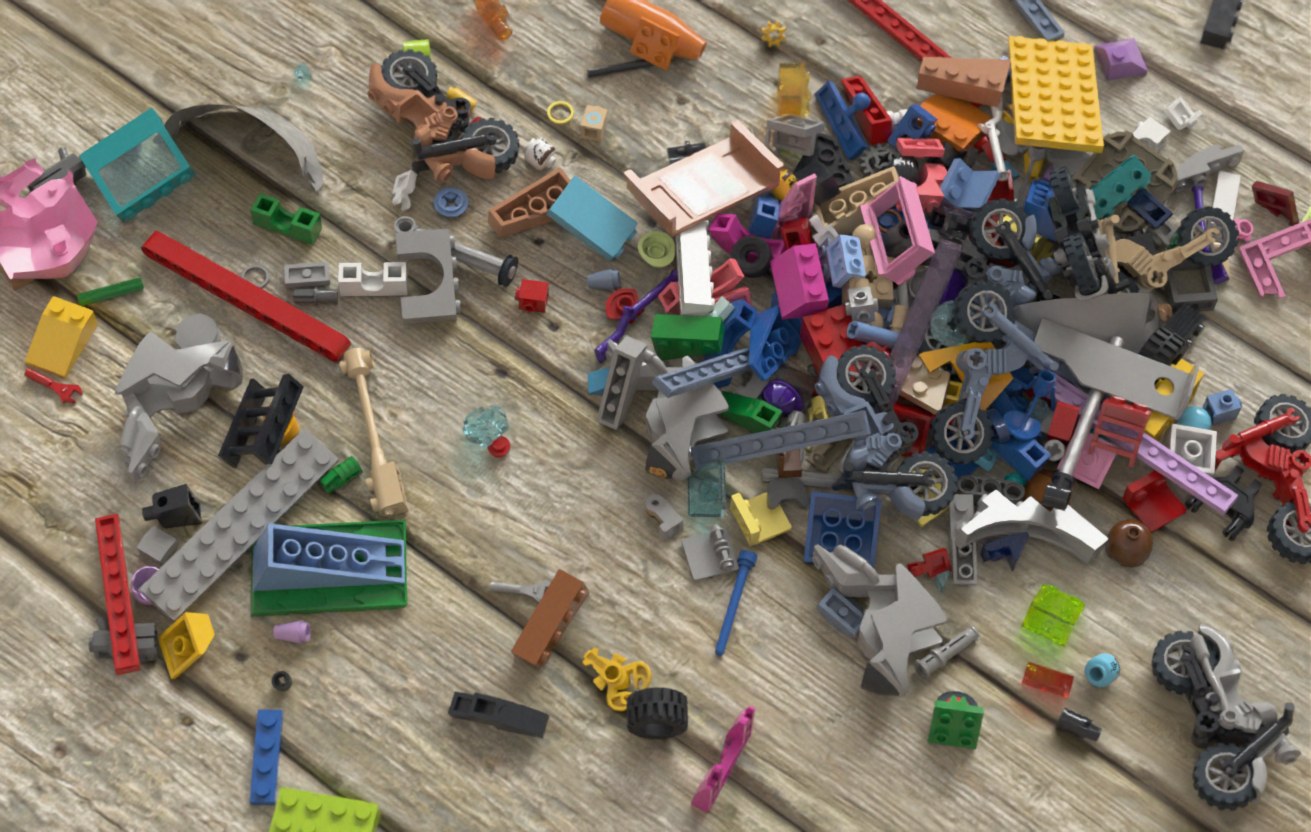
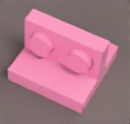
M1089 432L1073 477L1100 489L1107 473L1114 464L1113 461L1117 454L1095 447L1093 455L1088 454L1094 435ZM1100 437L1097 439L1098 442L1120 448ZM1067 447V449H1066V451H1065V453H1064V455H1063V457H1062V459H1061V461H1060V463H1059V465H1058V467H1057V469H1059V470H1060L1061 465H1062V463H1063V460H1064V458H1065V455H1066V452H1067V450H1068V447Z

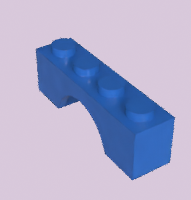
M743 299L731 302L735 308L723 321L725 332L721 353L707 354L703 362L732 353L739 339L751 330L758 311ZM732 377L713 384L717 389L729 386Z

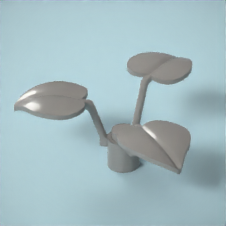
M1000 120L997 130L1000 132L998 140L1001 152L1007 156H1015L1019 151L1025 153L1028 150V155L1031 158L1024 182L1012 180L1014 202L1018 206L1023 205L1030 188L1027 183L1035 161L1042 160L1046 155L1048 161L1053 162V170L1066 166L1072 177L1075 172H1079L1091 157L1083 151L1053 148L1050 155V149L1046 147L1015 144L1014 124Z

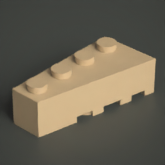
M890 167L839 188L840 194L820 206L814 203L817 216L826 227L832 224L838 235H848L858 226L865 224L860 205L869 204L899 180L895 167Z

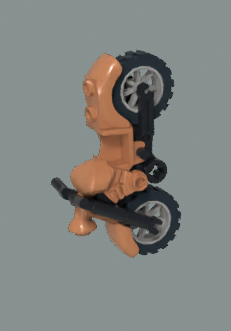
M408 49V51L398 50L395 54L394 52L391 53L388 59L385 58L383 65L380 66L376 63L371 65L368 81L369 91H367L369 99L383 109L386 114L393 116L398 125L410 120L416 126L414 138L412 139V156L416 162L412 163V171L417 174V177L421 171L431 170L433 171L435 182L439 184L446 182L451 177L453 166L462 165L467 172L476 177L494 180L495 172L496 174L502 173V170H508L511 164H515L520 144L517 132L513 131V127L510 124L507 125L505 121L500 119L497 121L495 118H489V120L479 119L478 122H472L469 127L470 102L462 97L451 101L437 86L438 71L436 70V64L431 62V58L428 55L425 56L420 51L413 52L412 49ZM502 143H504V145L506 146V148H505V147H502V146H499V145L502 144Z

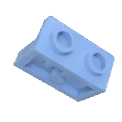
M840 234L826 248L833 287L839 288L851 277L864 278L866 276L860 239Z

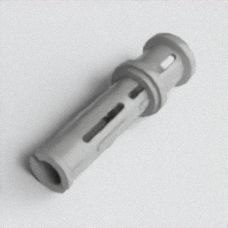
M970 626L941 648L930 650L929 655L922 660L914 662L916 672L921 678L927 680L930 678V674L938 668H944L950 658L980 639L978 631L973 626Z

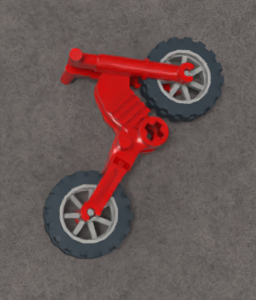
M1286 394L1273 395L1269 400L1266 399L1256 412V417L1254 418L1256 426L1239 432L1237 435L1231 434L1222 442V449L1217 450L1215 455V472L1221 461L1240 455L1242 462L1248 468L1259 474L1258 477L1268 478L1270 481L1273 480L1276 487L1273 497L1280 499L1282 505L1269 520L1267 532H1269L1268 540L1272 542V548L1275 551L1277 550L1282 558L1286 557L1292 563H1311V537L1308 535L1311 534V504H1309L1307 490L1302 480L1303 474L1311 467V456L1306 451H1303L1311 443V407H1307L1305 405L1306 402L1303 400L1299 401L1293 395L1290 397L1286 396ZM1276 413L1277 417L1275 418L1272 417V414ZM1304 540L1310 545H1304Z

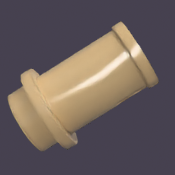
M894 305L892 324L889 325L891 331L904 334V330H907V327H905L907 306Z

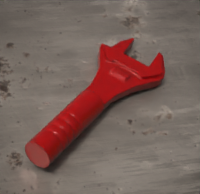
M30 368L26 369L24 373L25 377L55 391L63 403H76L71 398L74 392L81 396L83 395L79 385L55 382Z

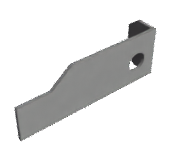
M1044 318L1041 319L1034 343L1040 347L1043 353L1064 361L1081 385L1110 396L1123 398L1132 404L1140 403L1146 405L1148 410L1176 420L1180 418L1186 409L1199 370V366L1194 365L1189 373ZM1160 378L1169 380L1173 385V393L1170 395L1160 394L1155 389V381Z

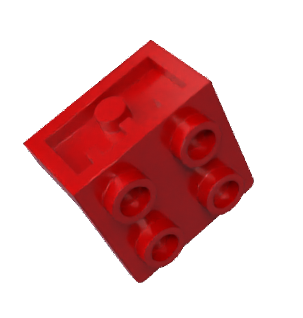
M1156 470L1128 485L1122 497V500L1137 519L1151 533L1184 515L1187 511L1185 506L1167 486V478Z

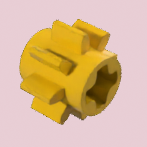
M767 21L768 26L761 28L762 32L765 33L761 39L762 41L768 40L769 47L772 44H777L780 47L779 42L787 39L782 34L786 31V28H779V21H776L775 24ZM776 30L778 35H773L771 38L769 33H774Z

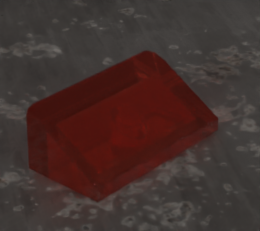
M1028 661L1021 684L1068 699L1074 676Z

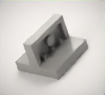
M787 113L768 119L767 128L774 130L772 147L811 156L814 154L816 134L824 131L825 123Z

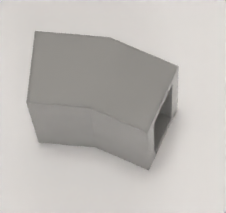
M153 525L143 536L136 548L140 553L163 566L178 548V542L176 538Z

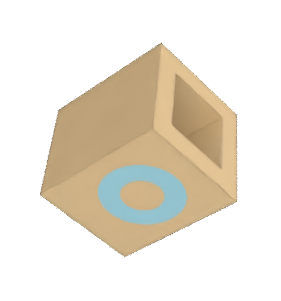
M586 106L580 125L581 138L598 142L602 141L608 122V109L600 106Z

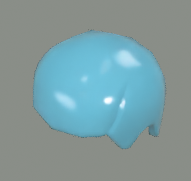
M1188 407L1176 424L1211 430L1212 419L1203 408Z

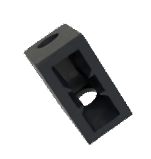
M187 484L154 493L152 496L153 506L142 508V515L145 521L157 519L161 526L166 529L202 524L200 502Z

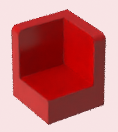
M1006 170L1010 175L1007 180H997L991 192V200L1006 199L1007 201H1014L1011 170Z

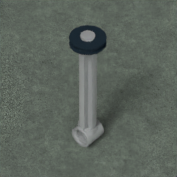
M408 216L400 217L394 223L395 233L425 230L416 225L414 219ZM456 241L455 249H451V257H456L457 261L498 276V285L503 284L504 287H508L516 274L518 257H513L511 254L503 260Z

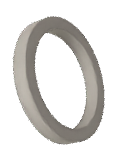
M260 265L247 267L242 272L241 277L243 279L248 271L260 269L265 272L266 279L258 287L262 289L268 284L269 273L265 267Z

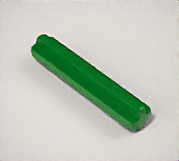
M141 277L79 293L77 298L80 306H85L143 290L144 285Z

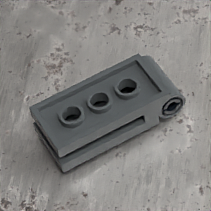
M906 220L899 222L881 235L887 257L897 258L913 246ZM928 229L935 253L920 265L929 266L936 271L955 269L961 273L963 266L973 258H980L987 263L988 258L984 254H980L976 247L962 244V241L956 238H948L942 233L937 232L938 230ZM974 266L972 267V272H971L973 275L976 274V269H977V268L974 267Z

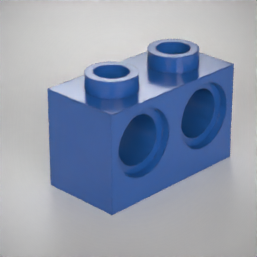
M912 105L887 141L896 147L897 138H906L907 135L911 139H925L934 132L936 128L934 125L938 119L920 105ZM918 118H921L923 121L922 128L917 124Z

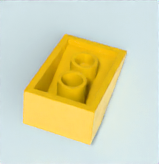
M53 296L42 313L25 358V364L66 379L98 326L94 311Z

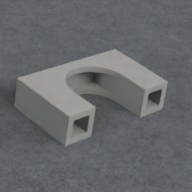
M449 228L395 233L398 260L429 259L437 263L444 274L440 287L433 293L422 296L401 297L403 325L457 320V313H461L460 299L455 300V292L459 291L458 278H453V270H457L456 257H451V249H455L454 235H449Z

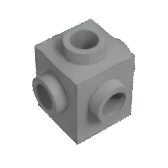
M870 286L848 289L849 302H845L846 315H851L852 321L862 323L875 321V312L879 311L877 298H872Z

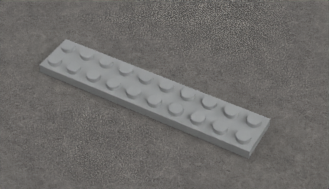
M304 428L274 458L272 464H267L139 588V592L174 623L259 540L268 523L275 524L338 463L339 458Z

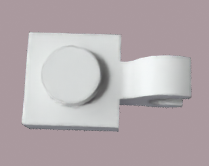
M412 170L398 175L395 180L392 192L395 197L392 204L395 206L402 203L401 211L409 209L411 205L408 194L412 193L415 189L417 174Z
M817 215L808 219L817 231L812 237L818 246L827 237H830V243H832L839 236L832 224L825 227Z

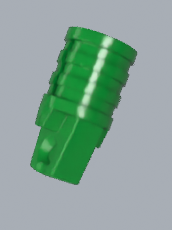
M350 456L332 468L320 480V484L327 493H330L362 474V468L356 459Z

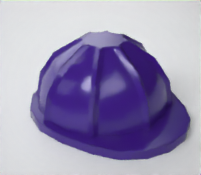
M773 381L764 387L762 400L781 410L782 417H788L792 411L802 412L803 401L796 390L789 384L782 381Z

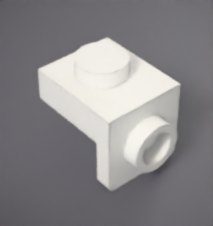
M1181 96L1163 110L1178 131L1185 127L1188 129L1192 128L1199 122L1197 118L1202 114L1200 110L1193 113Z

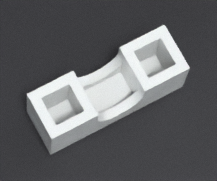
M1149 117L1145 122L1141 121L1136 126L1133 134L1134 137L1158 152L1167 143L1170 130Z
M384 262V269L379 272L365 271L361 263H339L338 284L340 296L407 295L408 274L406 262Z

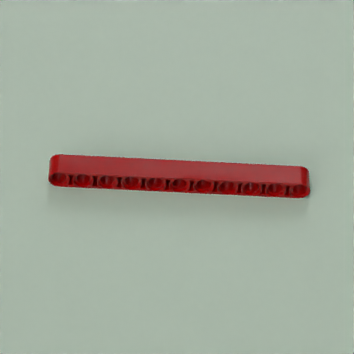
M154 231L141 246L142 252L148 258L333 362H338L351 346V341L342 333L159 231Z

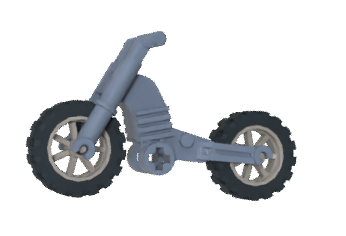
M990 280L978 281L962 289L959 292V296L954 300L955 308L952 310V314L955 315L954 323L959 327L958 331L962 335L967 336L968 340H974L977 343H988L1002 339L1006 343L1002 349L981 350L974 348L962 351L956 357V365L964 372L965 376L958 402L946 405L942 410H939L935 414L936 417L931 421L932 429L929 431V435L932 436V447L936 449L935 452L954 464H967L978 461L981 456L986 455L988 447L992 445L993 441H991V438L994 437V430H992L991 426L993 424L991 419H988L987 412L981 410L979 406L981 396L991 375L1005 374L1019 369L1025 364L1026 360L1032 364L1029 368L1031 374H1036L1044 369L1057 370L1059 367L1056 361L1051 360L1041 351L1038 345L1017 328L1014 316L1017 315V309L1014 308L1016 303L1014 298H1011L1010 291L1004 289L1000 283H994ZM983 295L992 297L987 305H985ZM977 296L979 298L980 306H977L972 303L973 299ZM970 308L976 310V313H973L972 316H970ZM972 320L980 321L979 327ZM954 418L952 426L949 425V422ZM947 429L953 432V435L947 438ZM974 435H977L976 440L973 444L970 439ZM952 440L957 441L956 448H954L949 442ZM963 440H965L970 448L961 450Z

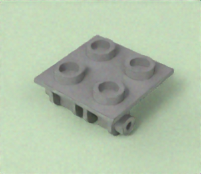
M713 525L709 533L681 539L694 581L739 570L727 530L720 527V525Z

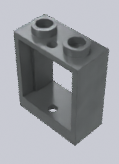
M1184 259L1180 264L1168 269V278L1164 285L1167 303L1171 305L1172 314L1176 312L1182 303H1186V305L1197 310V312L1214 311L1218 297L1210 266H1197L1192 261ZM1200 269L1205 292L1178 294L1172 271Z

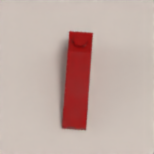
M860 75L841 79L842 86L851 105L855 95L859 93H865L870 98L869 107L865 110H858L855 113L861 130L869 143L877 145V143L888 142L887 140L892 134V119L863 77Z

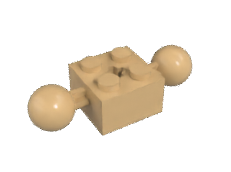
M862 224L854 230L852 236L860 239L866 276L864 278L851 277L842 286V305H845V302H849L848 289L870 286L872 298H877L878 308H886L893 301V281L878 273L870 241L877 236L874 226ZM887 257L888 262L891 263L892 257ZM877 311L875 312V321L866 322L865 324L883 328V317Z

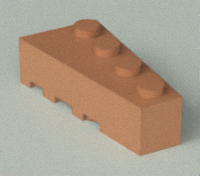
M923 57L916 89L999 108L1011 60Z
M560 167L491 208L488 214L489 225L501 239L553 222L554 220L547 216L546 213L571 180Z

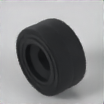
M746 236L738 240L733 246L731 259L737 261L745 277L757 278L764 275L770 269V261L773 259L771 248L763 239L756 236ZM752 251L757 252V260L752 263L747 262V254Z

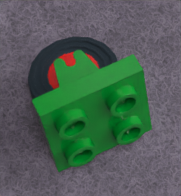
M959 691L942 693L934 703L928 742L976 749L984 707L978 706L974 698L966 693Z

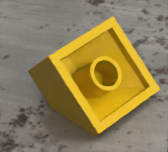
M185 612L158 637L171 679H176L202 656L215 636L208 614Z

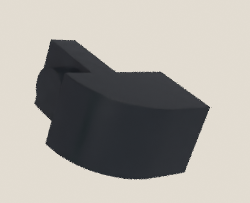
M948 142L942 143L945 149L943 157H929L926 162L943 164L948 172L953 160L961 159L969 168H972L976 162L975 157L978 150L974 146H970L958 152Z

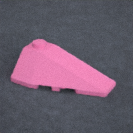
M815 173L796 182L779 204L778 222L772 232L771 239L783 240L781 228L786 221L805 217L810 219L812 217L817 180Z

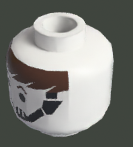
M533 138L524 149L525 160L538 170H542L545 167L549 169L556 161L554 157L556 153L555 147L543 138Z

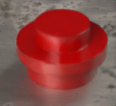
M501 435L492 437L487 444L489 453L496 458L506 456L510 451V441Z

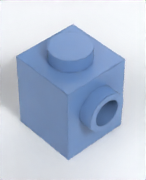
M1232 389L1208 395L1203 404V409L1208 412L1212 419V426L1237 419L1242 407L1239 397L1235 396Z

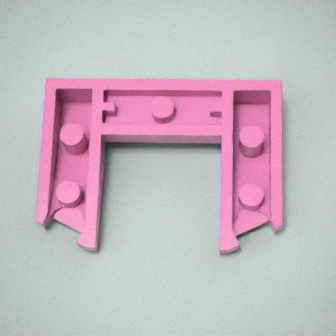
M1311 219L1239 247V254L1260 297H1264V294H1278L1280 299L1286 297L1270 260L1307 245L1311 248Z

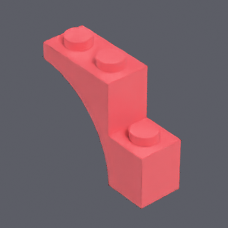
M924 163L920 171L919 186L916 189L923 212L931 213L933 206L939 208L944 198L940 186L947 174V170L943 164ZM899 200L895 206L898 211H903Z
M729 258L723 265L712 271L710 282H713V294L711 298L731 291L744 278L735 259ZM671 282L658 297L666 313L680 315L678 282Z

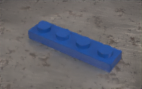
M258 709L250 805L276 806L283 724L282 710Z

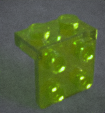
M1043 584L1033 599L1021 627L1065 647L1077 620L1085 608V603L1076 596H1070L1059 591L1055 586Z

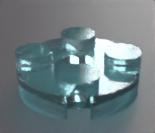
M947 301L938 306L930 318V330L933 338L947 347H957L969 341L966 338L967 336L962 335L958 331L959 327L951 330L950 326L947 325V321L949 322L951 318H955V315L952 314V310L955 308L954 301Z
M495 405L490 406L491 409L484 410L483 407L473 410L463 421L465 426L462 429L466 439L471 443L480 444L482 447L491 445L494 440L510 428L505 411Z

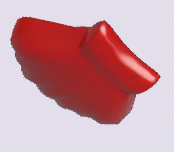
M624 288L613 292L605 303L607 318L620 320L623 315V308L625 306L632 307L639 301L637 291ZM645 309L641 310V311L637 314V317H638L641 313H643V312L645 311ZM630 320L629 324H632L635 320Z

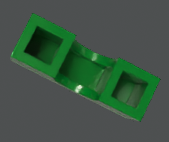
M259 193L250 209L253 225L314 245L322 230L320 213L299 207L296 214L290 213L281 206L279 199Z

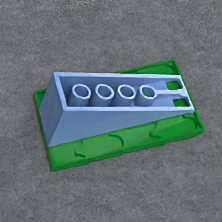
M406 520L288 526L268 523L259 540L251 547L250 616H287L289 614L361 612L366 610H396L405 608L408 605Z

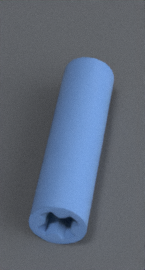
M852 321L847 328L849 338L865 343L874 342L880 347L887 345L891 350L904 353L911 344V339L908 335L862 322Z

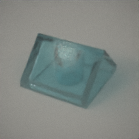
M720 459L692 472L691 476L688 477V516L724 517L726 506L725 460Z

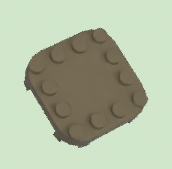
M1126 130L1125 132L1108 133L1103 137V152L1093 153L1079 172H1075L1072 178L1076 188L1084 186L1085 189H1091L1134 154L1152 175L1149 179L1151 182L1144 188L1164 204L1177 186L1178 174L1174 163L1169 158L1166 159L1134 137L1133 133ZM1137 188L1132 192V195L1134 196L1140 189ZM1127 202L1117 204L1114 207L1116 210L1107 217L1118 215L1120 220L1117 224L1113 225V229L1129 236L1130 233L1140 231L1146 227V221L1130 208Z

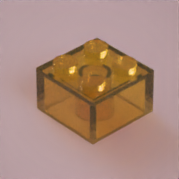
M779 63L777 82L778 116L788 113L805 118V115H809L811 89H808V85L810 83V73L806 72L805 63Z

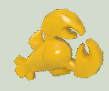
M594 647L592 650H588L584 655L582 663L585 666L592 664L593 668L600 674L593 682L600 690H603L608 685L606 695L608 706L615 711H626V698L632 693H617L618 690H625L630 687V674H633V682L636 689L639 688L641 680L643 684L640 690L648 688L652 680L649 666L642 661H634L622 666L626 661V658L622 655L614 653L610 661L602 656H598L599 649Z

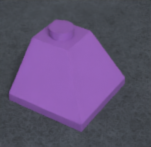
M1134 38L1094 46L1107 81L1146 74L1148 72Z

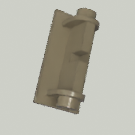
M851 439L820 444L806 461L826 473L851 442Z

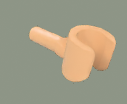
M1158 304L1160 320L1166 321L1167 315L1172 316L1170 304Z

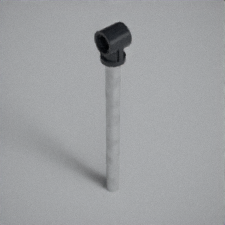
M1113 336L1109 343L1122 348L1124 340L1118 336ZM1091 389L1059 472L1053 473L1052 483L1048 482L1042 499L1043 505L1062 511L1066 510L1072 493L1071 488L1075 484L1072 476L1104 393Z

